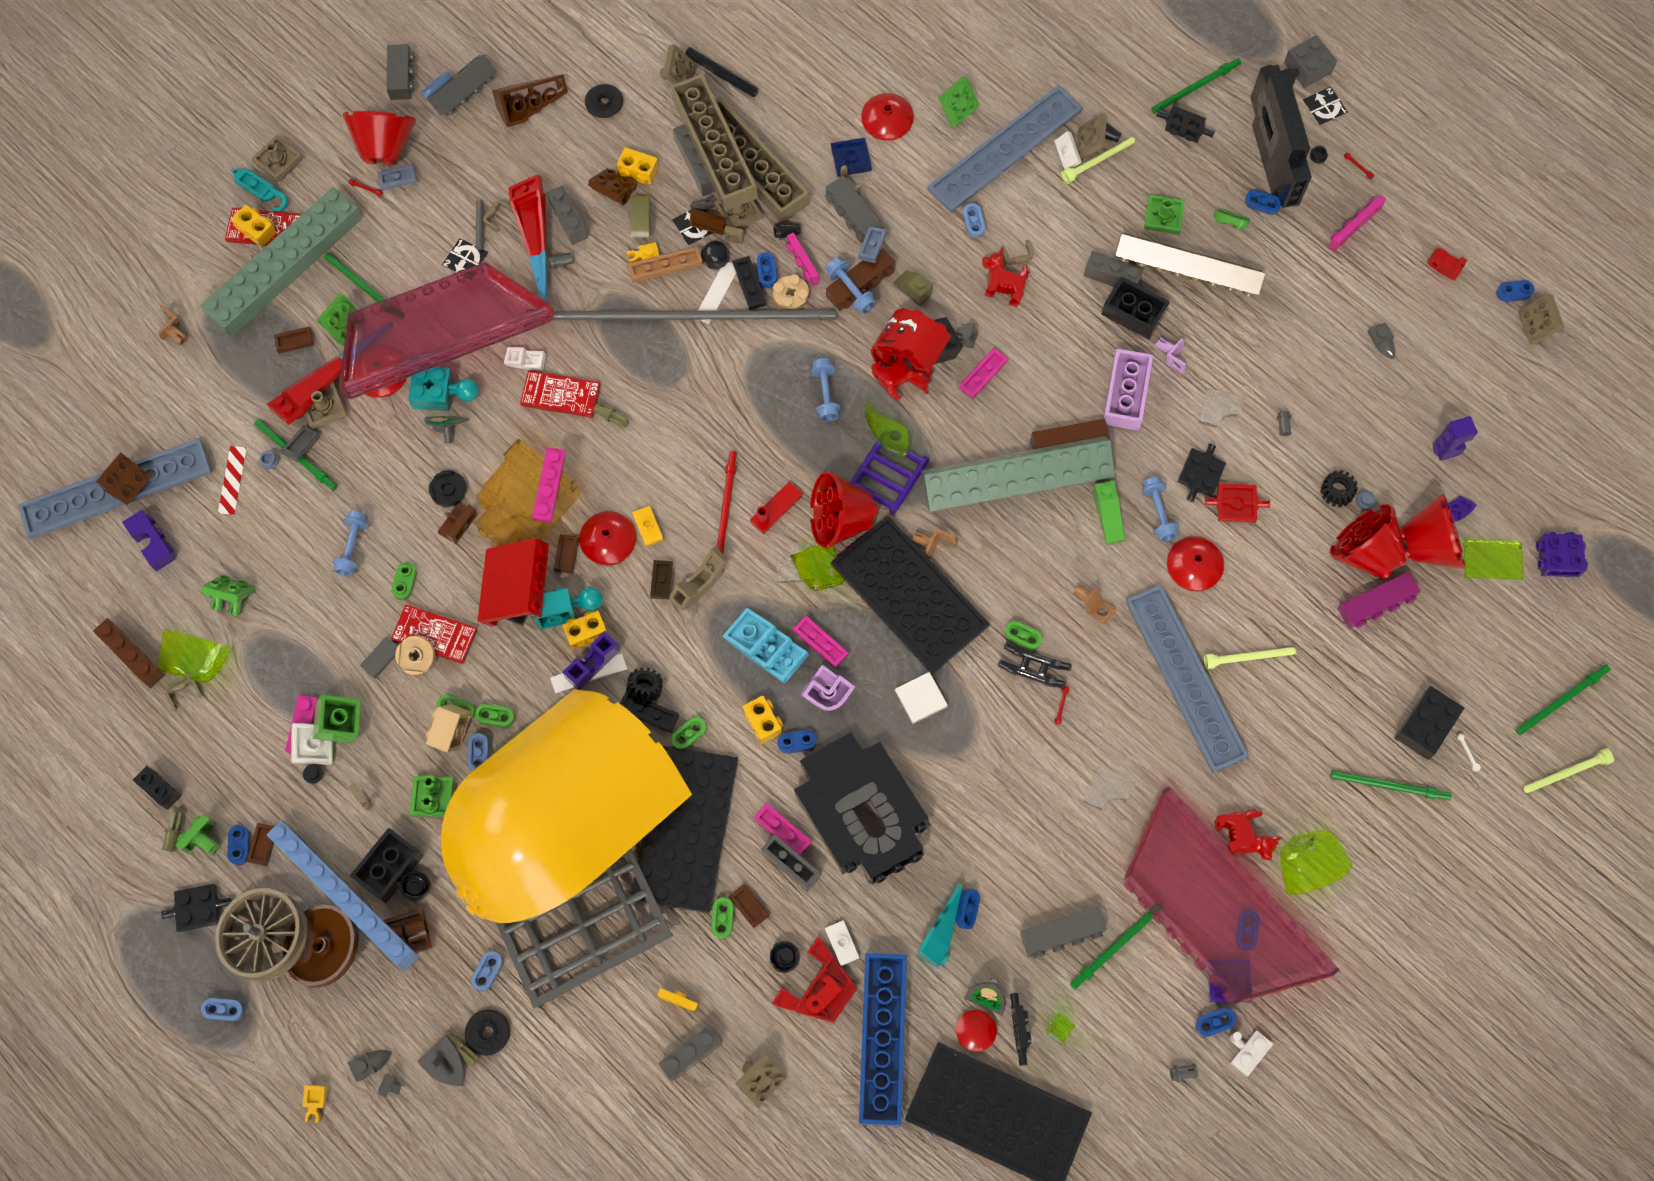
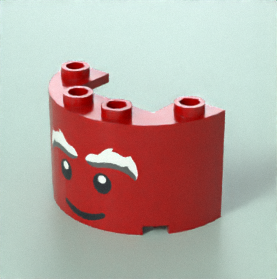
M901 308L892 314L870 351L874 361H880L883 365L890 366V363L893 361L891 356L904 357L910 361L916 370L930 372L950 340L951 335L946 331L945 325L935 322L925 316L920 310L915 309L913 311Z

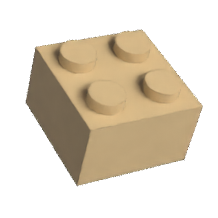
M452 704L436 708L432 715V726L426 733V745L445 752L460 749L472 712Z

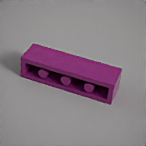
M1407 572L1342 603L1338 611L1349 629L1355 626L1358 629L1366 625L1367 620H1377L1388 610L1391 613L1399 609L1400 605L1405 602L1406 604L1414 602L1421 590L1411 574Z

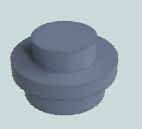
M265 451L260 455L259 463L264 469H273L278 464V456L272 451Z
M1363 491L1357 496L1356 502L1361 509L1369 510L1374 507L1376 498L1371 492Z

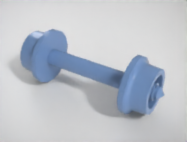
M840 257L833 259L826 267L829 278L831 280L841 278L857 298L853 304L855 310H859L861 314L871 311L876 305V301L873 298L874 294L872 292L862 294L845 273L849 268V263L843 261Z
M828 358L815 360L811 370L812 376L820 377L824 404L818 406L816 412L820 415V420L824 422L837 420L841 410L839 404L831 403L828 376L834 374L835 367Z
M1160 477L1149 478L1142 482V495L1153 497L1161 526L1154 529L1153 532L1158 536L1159 541H1171L1178 537L1177 529L1179 525L1178 523H1168L1159 493L1166 490L1167 486Z
M349 511L347 518L343 519V523L351 527L343 558L333 559V571L339 575L353 576L355 569L359 566L356 562L351 561V556L358 529H368V516L359 511Z

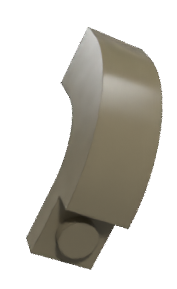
M716 547L711 548L696 572L685 581L677 584L669 599L681 610L690 607L702 598L719 580L725 571L723 568L729 559Z

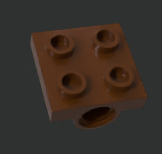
M607 168L589 179L588 186L592 190L606 197L608 196L611 200L625 205L631 193L636 190L637 183Z
M120 452L95 482L107 493L127 506L152 476Z
M423 909L384 920L416 953L433 949Z

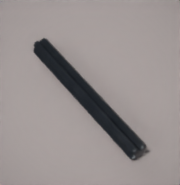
M688 47L685 51V54L691 60L748 95L755 97L759 91L756 86L695 49Z

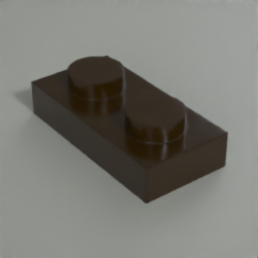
M654 560L650 591L651 599L670 600L673 561Z

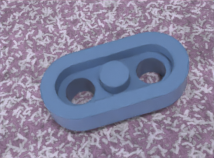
M448 71L442 73L425 87L421 94L427 99L429 95L452 76Z
M975 203L967 204L963 209L967 233L972 238H979L985 231L981 208Z
M481 733L473 734L468 741L467 763L471 771L477 768L476 762L482 761L483 763L489 758V741ZM478 742L483 743L481 747H476V744Z
M494 951L484 954L471 979V983L476 990L487 991L491 988L503 965L501 955ZM492 959L496 960V964L494 966H490V961ZM486 978V983L481 985L480 979Z
M209 998L202 1004L201 1013L210 1020L235 1022L242 1018L244 1006L236 1000ZM216 1006V1012L212 1013L211 1008ZM236 1008V1014L232 1015L231 1010Z

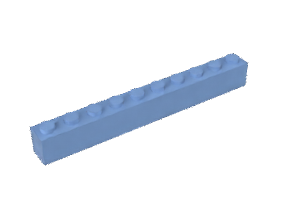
M280 821L267 834L400 969L405 972L415 962L419 955L290 827Z

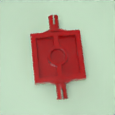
M1219 483L1217 486V497H1205V505L1216 506L1218 521L1256 523L1258 508H1270L1271 505L1270 500H1259L1257 485Z

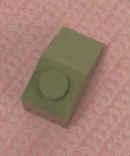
M905 271L893 282V285L919 306L932 295L933 283L920 273Z

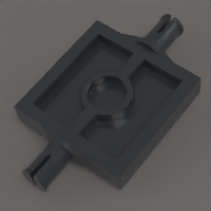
M1172 106L1169 113L1160 109L1157 112L1156 117L1166 120L1165 131L1172 135H1178L1188 141L1198 143L1200 136L1203 134L1211 138L1215 134V131L1206 128L1205 117L1179 107Z
M1213 444L1208 445L1206 453L1191 448L1177 482L1185 485L1190 490L1187 500H1190V502L1195 501L1197 493L1212 497L1225 468L1226 462L1212 456L1216 448Z
M215 884L174 891L175 904L173 909L161 911L162 919L174 917L178 932L218 925L220 908L228 906L232 899L229 897L219 900Z
M1018 993L1010 994L1016 1051L1018 1053L1019 1066L1028 1065L1026 1052L1032 1043L1030 1031H1026V1025L1029 1023L1028 1012L1023 1009V1005H1020Z

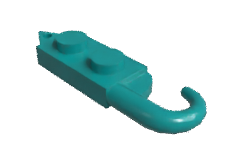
M247 168L244 170L231 169L236 185L256 198L267 202L277 197L282 201L281 206L271 207L272 211H283L288 206L287 196Z

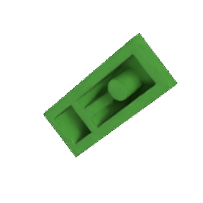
M1114 481L1095 484L1092 493L1106 544L1125 541L1119 499Z

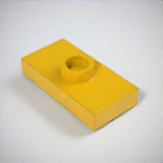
M650 506L632 512L646 547L664 541Z
M662 988L658 991L657 995L660 999L697 1013L699 1004L686 999V994L679 991L672 993Z

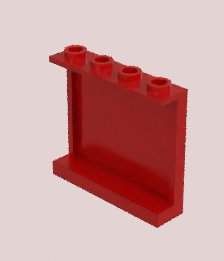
M533 538L486 549L478 622L493 627L497 626L498 620L529 614L541 617L549 551L548 543Z

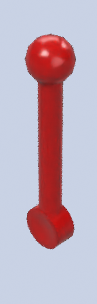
M1350 153L1344 154V158L1349 159L1361 169L1367 178L1372 179L1374 177V174L1371 171H1367L1353 159Z
M353 179L348 181L351 186L376 193L377 196H382L383 194L381 189L370 188L355 182Z
M1067 686L1061 690L1063 693L1058 715L1054 719L1057 725L1062 723L1061 715L1066 694L1070 691Z

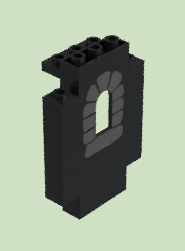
M1266 65L1261 67L1250 97L1255 113L1252 128L1271 194L1279 198L1282 208L1299 206L1312 178L1306 159L1310 145L1293 91L1296 77L1300 73L1298 68H1287L1280 71L1279 65Z
M850 732L800 760L801 768L809 781L794 789L795 796L842 875L846 872L852 873L860 865L867 882L873 885L874 883L885 881L887 876L892 873L901 872L907 864L916 863L922 859L924 848L915 833H922L928 828L929 818L881 742L862 750ZM869 800L886 826L885 833L878 838L870 837L853 811V809Z

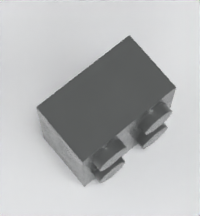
M1317 35L1289 50L1284 61L1287 68L1299 69L1300 75L1296 79L1303 88L1333 73L1337 63L1336 58Z

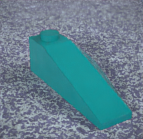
M958 884L944 911L938 916L934 924L935 926L930 929L918 949L917 956L937 969L940 964L944 966L950 956L947 952L951 942L963 886L961 884Z

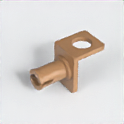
M161 304L162 312L171 320L157 334L161 340L170 336L179 345H183L182 339L186 342L188 336L177 328L180 325L177 317Z
M937 528L932 536L916 531L915 534L917 536L914 535L912 540L914 543L916 542L927 547L926 554L928 558L932 557L939 540L953 545L958 544L955 535Z
M1078 585L1075 588L1073 594L1085 602L1087 613L1101 623L1105 624L1116 612L1115 608L1101 599L1099 588L1096 587L1092 592L1082 585ZM1100 608L1108 610V614L1105 616H1099L1097 612Z

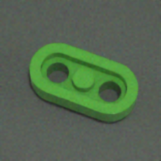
M1215 209L1213 215L1216 222L1220 224H1233L1234 228L1240 230L1247 228L1250 219L1245 216L1223 209Z
M402 563L396 570L391 592L397 600H406L412 594L417 571L411 563ZM405 569H409L408 573H403ZM399 587H404L402 591H398Z
M1018 621L1008 623L1005 628V636L1008 640L1028 650H1036L1042 643V636L1037 630ZM1016 630L1018 634L1013 635L1011 631ZM1034 639L1035 643L1031 644L1028 640Z
M442 695L437 701V708L446 705L449 700L452 705L463 709L467 707L472 712L470 720L475 716V706L471 702L454 695Z
M482 704L475 711L476 719L483 725L508 728L515 721L514 713L507 707ZM489 713L488 718H483V715ZM508 716L507 721H502V718Z
M694 717L681 726L671 737L673 747L683 750L693 745L706 733L705 721L699 717ZM699 726L700 730L694 731L693 728ZM683 738L685 739V742L683 744H679L678 740Z
M725 897L717 899L713 904L711 930L718 939H725L732 932L734 907L731 900ZM723 905L727 906V911L725 912L720 911V907ZM720 926H725L726 930L724 932H719L718 928Z

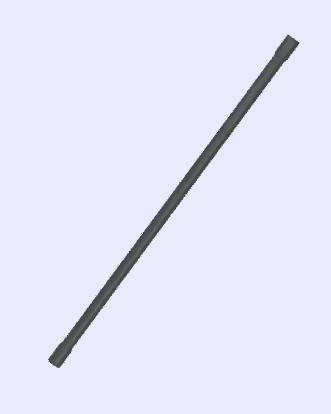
M836 309L551 311L550 314L542 310H526V321L836 320Z

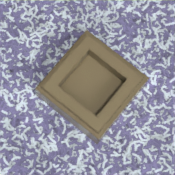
M726 226L724 230L725 240L743 244V229Z

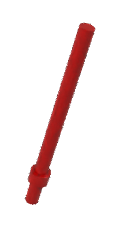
M730 451L728 464H726L725 468L726 482L716 547L722 554L724 551L733 479L737 470L735 465L736 451Z

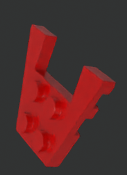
M818 937L807 953L824 965L801 1000L782 988L772 1004L776 1007L834 1024L857 991V988ZM829 975L843 989V992L823 1012L812 1014L807 1008V999L811 995L817 994L825 986L822 980Z

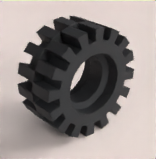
M1342 470L1339 473L1334 471L1328 474L1321 485L1322 489L1320 492L1323 494V500L1327 498L1326 503L1332 502L1333 507L1338 504V507H1342L1343 504L1344 506L1348 505L1358 490V487H1356L1358 483L1357 481L1353 482L1355 478L1353 475L1348 477L1350 473L1346 472V474H1343ZM1335 483L1342 484L1346 488V493L1343 495L1335 493L1332 485Z
M641 667L640 671L635 669L634 673L631 672L628 676L627 695L631 696V700L636 699V703L643 701L642 704H646V701L651 704L653 700L657 701L658 697L660 698L663 685V679L660 678L661 675L659 673L656 674L654 669L651 672L650 668L644 670ZM646 683L649 684L651 687L642 688L638 686V684Z

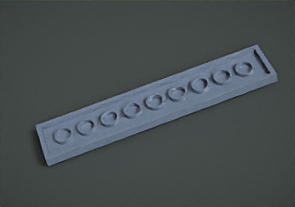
M1058 85L928 185L927 190L950 213H953L1081 113L1082 107Z
M200 438L134 462L152 477L130 503L211 474L212 471ZM97 475L20 503L18 507L27 537L31 540L124 506L125 504L111 496L95 482L100 476Z
M1159 585L1126 599L1125 602L1211 772L1215 773L1247 759L1249 755L1162 586Z

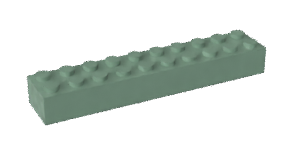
M332 187L203 302L200 308L214 324L231 338L363 219L358 207L335 187Z
M1105 436L921 470L926 506L930 512L1115 477L1111 442Z

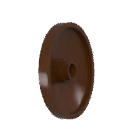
M318 905L304 912L308 922L307 943L297 963L287 971L300 984L309 987L330 985L339 980L348 971L355 959L359 942L357 926L340 908L332 905ZM295 921L288 932H295ZM286 936L283 947L289 950L294 936ZM283 950V958H284V956L287 954V952H285V951Z

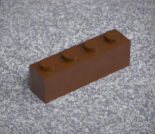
M881 248L876 263L862 260L846 274L860 292L864 294L870 288L878 286L883 278L889 277L894 273L895 260ZM841 278L826 288V298L839 311L849 308L853 301L857 299Z
M1105 419L1035 431L1032 432L1030 441L1033 449H1039L1103 436L1110 440Z
M106 618L93 630L150 689L165 676L109 618Z

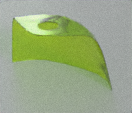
M868 397L865 405V418L872 434L886 453L893 457L905 459L908 449L907 429L903 425L878 414ZM892 430L900 431L901 438L894 441L890 438L889 434Z
M817 545L790 556V560L800 580L811 590L820 591L842 585L845 582L830 565V562L836 558L834 546L822 548ZM829 569H833V575H832V576H831V574H830V572H829Z
M164 629L158 657V667L160 670L174 676L203 683L209 682L221 669L231 648L198 637ZM191 673L192 676L190 677V676H187V675H185V674Z
M1325 830L1294 836L1282 848L1280 854L1286 894H1304L1325 887L1344 877L1353 865L1338 839L1332 833ZM1300 838H1309V841L1305 843H1297V840ZM1314 845L1315 850L1310 851L1308 848Z

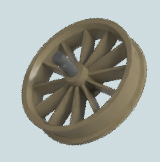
M258 888L247 891L234 899L219 919L215 933V946L218 957L229 971L253 981L275 979L289 971L301 957L308 938L307 918L302 907L293 898L277 890ZM270 898L280 899L268 917ZM262 899L259 921L252 902ZM287 904L292 913L275 922ZM246 906L253 920V926L237 917ZM235 919L244 924L243 931L246 933H230ZM295 919V932H275V930ZM278 936H294L289 950L275 942V938ZM229 937H250L229 950ZM272 943L287 952L278 963L270 948ZM248 947L239 963L236 964L231 956ZM265 949L272 967L261 971L263 951ZM255 953L253 972L244 971L243 969Z

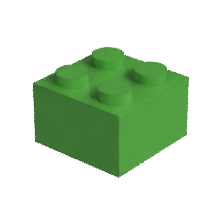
M321 695L315 705L313 739L352 744L358 738L361 700Z

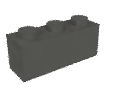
M408 44L387 45V93L390 100L411 99V92H414V83L412 81V77H414V68L412 66L414 52L410 50Z
M562 185L548 191L549 203L571 245L587 239L586 227L564 186Z
M1092 251L1084 276L1113 287L1116 286L1121 276L1139 285L1144 269Z
M775 834L761 848L762 854L806 892L819 880L820 872Z
M708 1025L658 1064L669 1080L673 1082L720 1047L722 1043Z

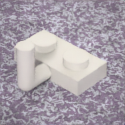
M1257 1030L1246 1043L1241 1040L1242 1035L1239 1032H1235L1229 1037V1040L1240 1049L1230 1063L1246 1077L1250 1075L1273 1045Z

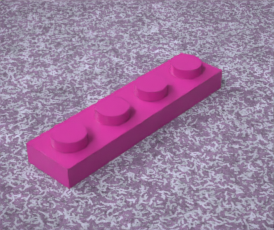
M1380 195L1377 199H1371L1365 210L1360 209L1355 215L1354 220H1348L1342 227L1343 230L1340 232L1336 231L1332 235L1329 248L1333 251L1337 250L1383 207L1386 198Z
M546 448L532 515L533 521L552 523L566 457V450Z

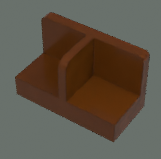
M458 503L451 513H445L447 519L438 530V534L457 544L478 514L475 508L469 504L466 507Z

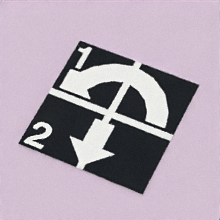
M1331 87L1303 99L1319 125L1348 113Z
M691 210L672 219L688 245L713 233L689 226Z
M459 238L442 265L471 279L489 252L483 249L477 250L475 245Z

